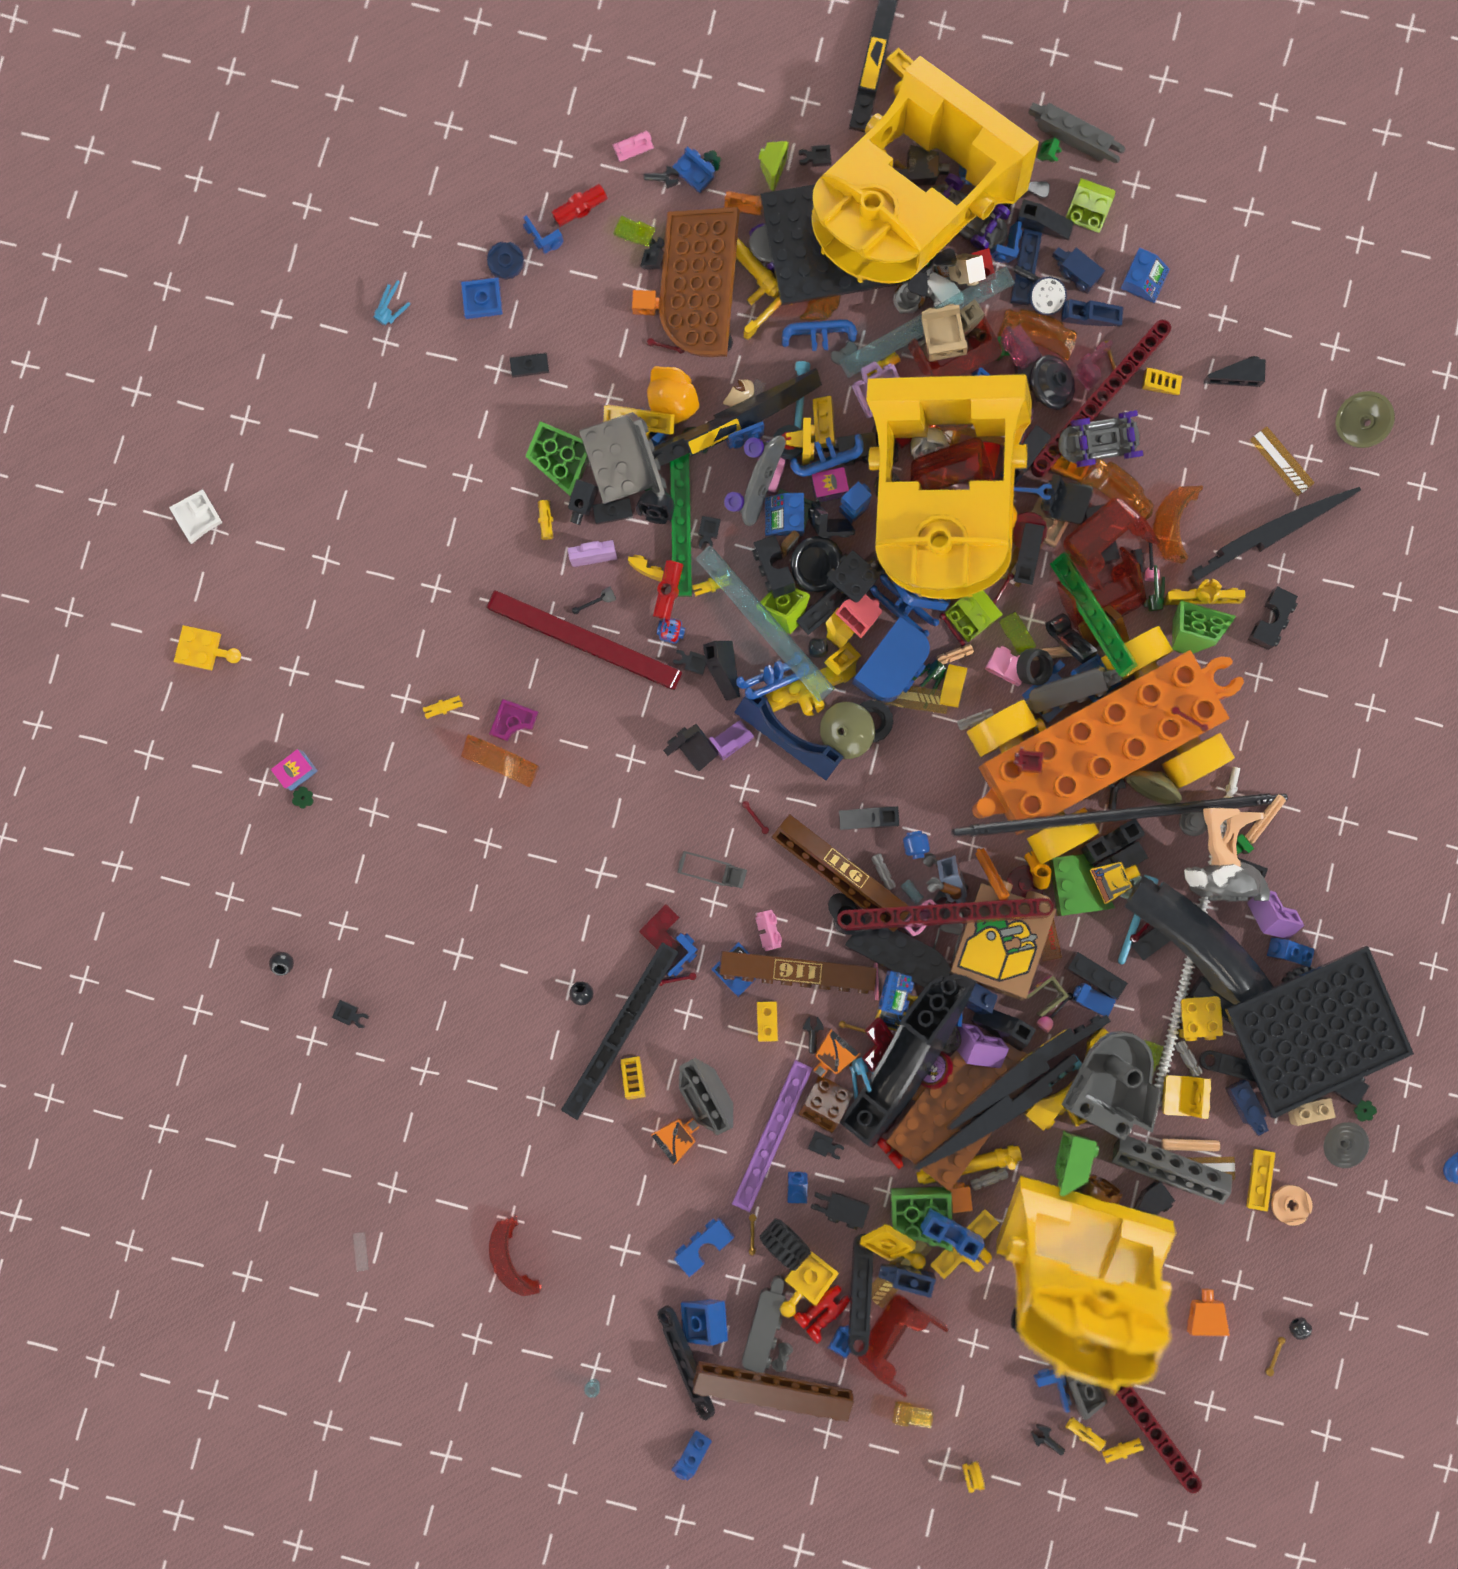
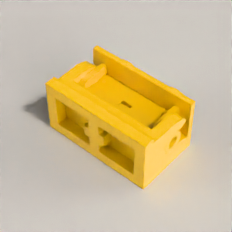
M776 1001L757 1002L758 1042L778 1041Z

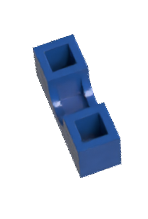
M858 481L842 496V505L839 507V512L851 524L868 509L872 497L870 488Z
M932 1209L929 1210L921 1224L923 1234L939 1243L942 1240L950 1243L957 1249L958 1253L974 1262L985 1246L982 1236Z
M712 1218L705 1225L706 1229L702 1233L696 1232L690 1238L691 1242L687 1246L683 1244L675 1251L674 1260L689 1277L705 1263L699 1254V1248L703 1244L711 1243L720 1251L734 1239V1234L720 1218L716 1220Z

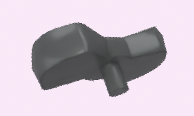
M848 341L845 348L840 351H832L831 360L833 363L841 365L844 359L857 355L856 344Z
M787 1342L778 1344L779 1356L771 1363L776 1372L786 1371V1362L789 1360V1355L793 1352L792 1346Z

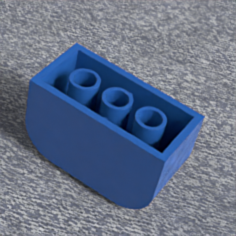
M899 617L855 676L852 684L872 699L878 700L881 703H889L896 700L902 692L907 693L915 682L912 678L914 676L918 678L926 667L923 663L930 651L927 637L910 623Z

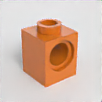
M633 290V314L655 315L656 309H659L660 298L656 297V291Z
M965 1182L955 1183L950 1190L952 1194V1212L973 1211L970 1187L965 1185Z

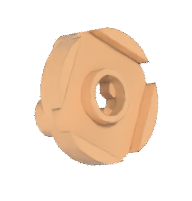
M1285 1185L1273 1192L1271 1209L1279 1221L1292 1226L1300 1225L1307 1220L1306 1218L1309 1213L1311 1214L1312 1200L1309 1194L1302 1188L1295 1185ZM1290 1200L1296 1202V1206L1293 1207L1294 1210L1287 1207Z

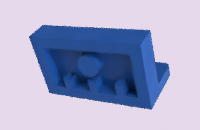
M687 146L685 154L672 168L676 169L679 172V176L698 193H701L715 178V170L710 162H705L700 158V154L695 149L691 150Z

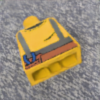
M1122 862L1090 869L1105 904L1133 888L1130 879L1140 876L1136 865L1125 869Z

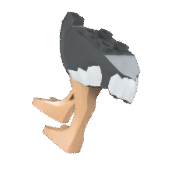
M1225 808L1203 809L1209 834L1208 850L1212 856V862L1203 868L1188 867L1184 869L1185 879L1190 886V890L1200 897H1208V901H1248V897H1253L1254 901H1269L1270 890L1266 880L1255 867L1240 862L1237 859L1236 850L1239 830L1251 822L1264 818V813L1240 812L1239 809ZM1224 820H1227V830L1222 838L1220 825Z

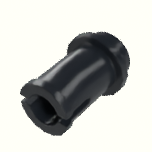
M1142 549L1131 550L1129 557H1131L1132 573L1145 572Z

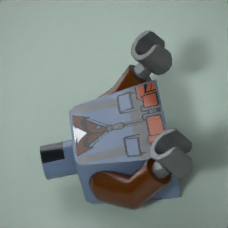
M928 853L923 858V863L927 867L936 864L940 881L938 878L932 877L926 883L929 885L927 889L930 892H934L939 888L941 892L946 894L949 902L965 903V898L967 897L966 885L956 856L938 860L935 855Z

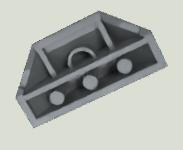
M697 1058L679 1066V1090L697 1123L713 1131L716 1135L733 1128V1102L715 1069Z

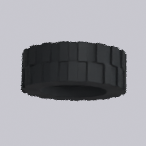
M878 700L862 702L860 705L868 712L877 713L881 718V726L875 730L873 742L877 743L885 739L892 730L893 714L885 703H881Z

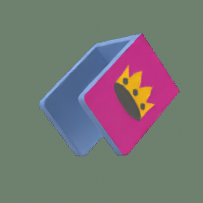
M299 749L295 750L271 769L285 789L289 788L291 791L318 772L306 754Z

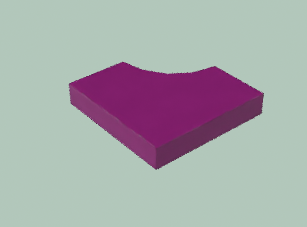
M502 699L489 735L508 741L511 735L519 730H532L539 712Z

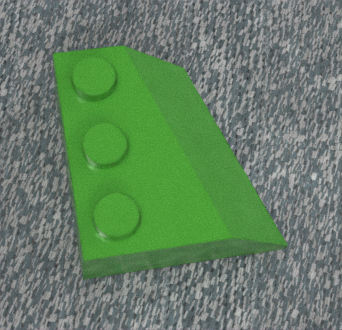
M541 421L525 456L570 497L576 479H582L589 462L581 438Z
M1180 600L1172 622V649L1178 653H1186L1191 650L1194 654L1216 645L1236 616Z
M1084 854L1057 857L1049 860L1057 916L1115 908L1112 901L1107 904L1104 903L1090 872V869H1093L1094 866H1090Z
M1063 1131L1054 1168L1056 1179H1059L1058 1188H1061L1059 1191L1060 1196H1065L1088 1182L1093 1158L1097 1157L1099 1147L1096 1146V1141L1086 1136Z
M944 1187L890 1188L892 1227L912 1240L926 1242L929 1245L943 1247L953 1252V1246L944 1240L939 1243L923 1234L921 1224L930 1209L952 1220L951 1191Z

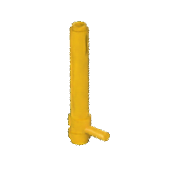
M737 238L736 258L751 273L760 286L747 299L749 304L752 306L765 292L768 296L777 297L779 292L777 281L774 277L775 274L771 270H767L742 241Z
M1009 1145L1005 1149L1001 1147L993 1152L975 1156L962 1175L994 1167L1003 1168L1008 1166L1011 1170L1015 1169L1016 1164L1022 1161L1019 1146ZM919 1169L920 1172H916L919 1184L923 1183L925 1185L936 1182L921 1169Z

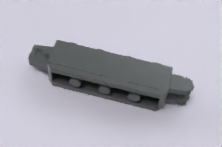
M1033 102L1028 111V114L1033 116L1035 121L1038 122L1037 127L1041 131L1098 161H1103L1105 158L1113 163H1117L1120 160L1119 156L1109 151V148L1121 154L1125 151L1124 145L1115 141L1114 136L1051 103H1048L1047 106H1041Z
M1099 666L1035 687L1031 690L1029 698L1024 700L1030 711L1034 710L1035 713L1041 712L1046 714L1053 711L1052 708L1057 706L1060 709L1071 705L1070 702L1075 700L1080 703L1088 700V696L1094 694L1096 697L1105 695L1107 690L1112 685L1122 681L1123 677L1119 676L1115 669L1106 671L1105 668Z
M775 1275L770 1288L766 1287L761 1290L742 1357V1364L746 1370L764 1373L765 1368L769 1369L772 1357H769L771 1349H775L777 1338L774 1335L776 1330H780L782 1324L780 1306L783 1302L788 1301V1299H785V1293L783 1292L784 1280L780 1275Z

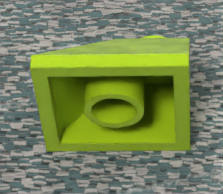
M768 142L765 149L762 148L758 158L761 160L760 167L771 191H775L788 159L789 142Z
M795 588L794 592L774 598L772 592H770L757 605V609L775 628L791 634L799 626L797 620L805 612L810 595Z

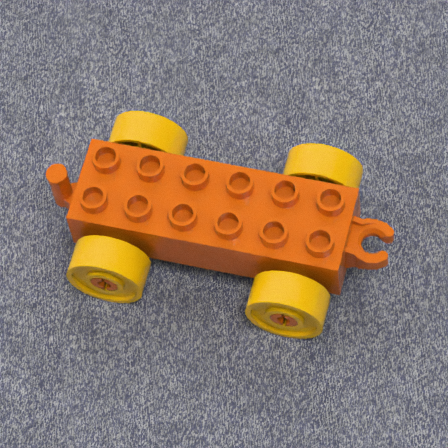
M1160 626L1125 643L1138 666L1123 677L1124 680L1134 675L1135 681L1025 741L1022 735L1038 726L1025 700L1011 705L967 731L980 757L998 748L1001 751L1000 755L978 767L990 790L974 804L972 808L973 815L978 819H984L992 815L1005 814L1008 821L1066 815L1063 811L1066 808L1175 748L1178 755L1161 765L1177 789L1203 777L1235 757L1221 732L1201 741L1199 735L1204 733L1201 728L1178 714H1172L1171 709L1174 706L1179 707L1181 712L1201 724L1208 725V730L1230 719L1220 700L1236 694L1244 683L1243 678L1236 677L1227 686L1217 685L1214 681L1215 671L1229 667L1233 662L1230 657H1218L1209 661L1201 669L1191 650L1159 667L1156 662L1173 652ZM1106 655L1101 658L1107 670L1115 669ZM1020 747H1024V751L1044 752L1042 774L1017 772L1018 765H1014L1015 753H1019ZM1083 807L1071 814L1086 813L1088 811ZM1095 824L1048 828L1027 838V841L1040 864H1043L1092 838L1099 831ZM1025 831L1015 832V834L1018 835Z

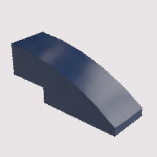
M1069 299L1062 307L1061 322L1091 326H1121L1123 322V307L1092 300L1082 302Z

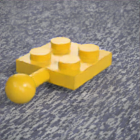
M183 625L174 662L212 671L216 656L226 658L230 663H237L241 659V653L235 648H231L228 651L218 649L221 638L220 633Z
M885 1224L861 1237L860 1244L889 1262L903 1256L910 1261V1264L915 1269L923 1268L926 1263L923 1254H913L910 1252L915 1249L916 1242L907 1235L895 1230L892 1226Z
M811 1251V1254L797 1270H791L784 1279L796 1292L789 1301L781 1304V1314L784 1317L793 1316L796 1311L795 1305L802 1296L815 1306L839 1273Z

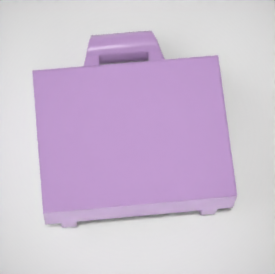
M874 361L861 368L863 380H858L852 385L867 418L873 416L867 403L868 379L900 378L894 364L890 363L882 369ZM875 369L877 370L876 373L867 376V374Z
M613 540L588 542L581 544V546L568 548L572 567L617 559Z

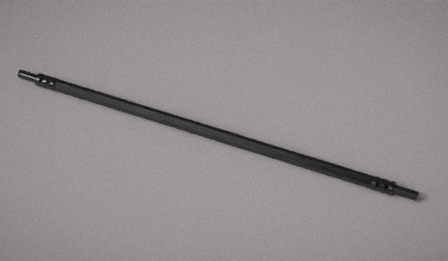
M1267 793L972 824L969 827L953 828L951 833L953 837L964 835L974 837L1203 812V809L1206 808L1234 809L1270 805L1278 795L1283 796L1286 801L1288 796L1286 793L1275 795Z

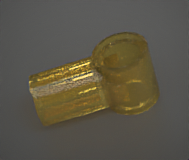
M895 1402L892 1423L899 1426L908 1427L909 1425L931 1429L933 1410L914 1407L907 1402Z

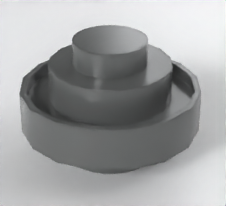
M1204 812L1181 814L1179 826L1184 834L1198 836L1206 831L1207 824L1204 819Z

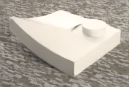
M203 489L169 507L191 544L214 527L223 523Z

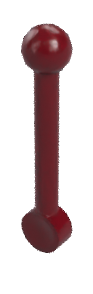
M652 338L647 340L648 346L656 345L678 351L680 354L685 352L679 347L655 342Z
M1008 573L1007 580L993 600L994 604L997 603L1010 580L1014 579L1015 575L1013 573Z
M941 613L939 618L944 620L959 644L963 647L965 642L950 624L947 615Z
M1172 707V714L1182 716L1200 727L1203 732L1208 731V725L1201 724L1180 711L1179 707Z
M742 802V807L748 810L761 827V832L768 834L769 828L765 827L749 807V802Z
M1146 923L1136 934H1132L1130 940L1137 942L1139 936L1150 924Z
M690 973L687 976L662 980L659 986L687 979L695 980L696 974Z

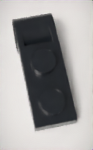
M1061 613L1046 622L1047 632L1081 664L1097 656L1098 650L1071 628V621L1066 614Z
M1153 928L1139 938L1137 942L1132 943L1131 946L1144 961L1171 940L1159 930Z

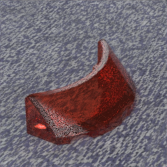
M515 1214L499 1220L495 1224L489 1242V1257L494 1272L501 1283L512 1292L524 1297L540 1293L542 1287L539 1279L531 1280L527 1274L519 1276L511 1261L508 1240L513 1237V1230L519 1225Z

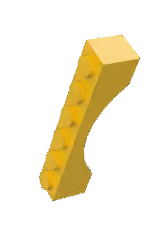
M1105 1028L1098 1029L1087 1040L1085 1057L1091 1047L1101 1037L1109 1033ZM1073 1081L1056 1094L1044 1097L1023 1114L1042 1131L1050 1129L1055 1123V1117L1058 1114L1062 1115L1067 1110L1061 1104Z

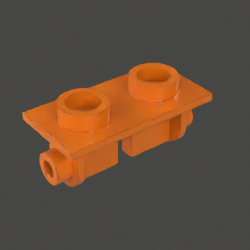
M727 191L725 194L724 208L738 207L742 213L760 216L762 205L759 196Z

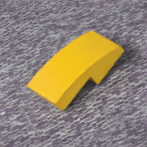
M640 555L628 557L629 564L639 573L651 579L662 581L664 573L662 568L657 566L647 568L648 561Z
M948 665L939 704L959 707L967 668Z

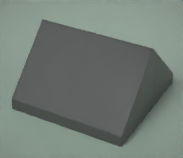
M1069 1374L1064 1376L1077 1410L1084 1420H1088L1108 1403L1101 1385L1076 1378Z

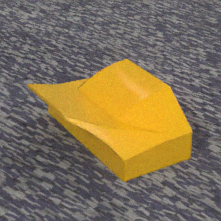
M838 607L825 624L828 632L826 638L840 649L851 638L854 631L835 614L839 609Z
M848 642L824 663L846 683L856 675V663L861 655Z

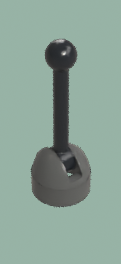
M611 586L602 590L601 597L580 607H573L572 613L578 614L580 610L602 600L607 603L617 600Z

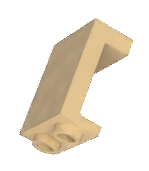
M948 304L943 308H928L922 311L921 320L929 362L967 355L968 347L964 338L959 305Z

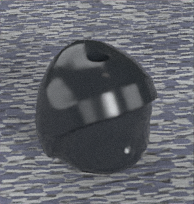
M813 638L809 642L808 650L811 657L822 658L828 653L826 639Z
M1298 1317L1291 1321L1289 1329L1294 1338L1304 1340L1311 1336L1312 1326L1305 1318Z

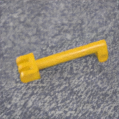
M779 296L754 321L751 320L745 326L744 338L746 340L750 339L756 333L757 328L781 305Z

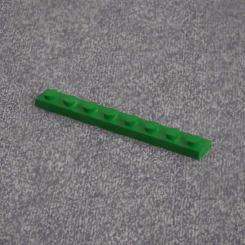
M688 453L670 462L671 497L675 504L674 515L671 521L672 561L683 564L678 585V597H692L690 466Z
M1063 552L1050 563V566L1119 676L1124 677L1138 664L1069 555Z

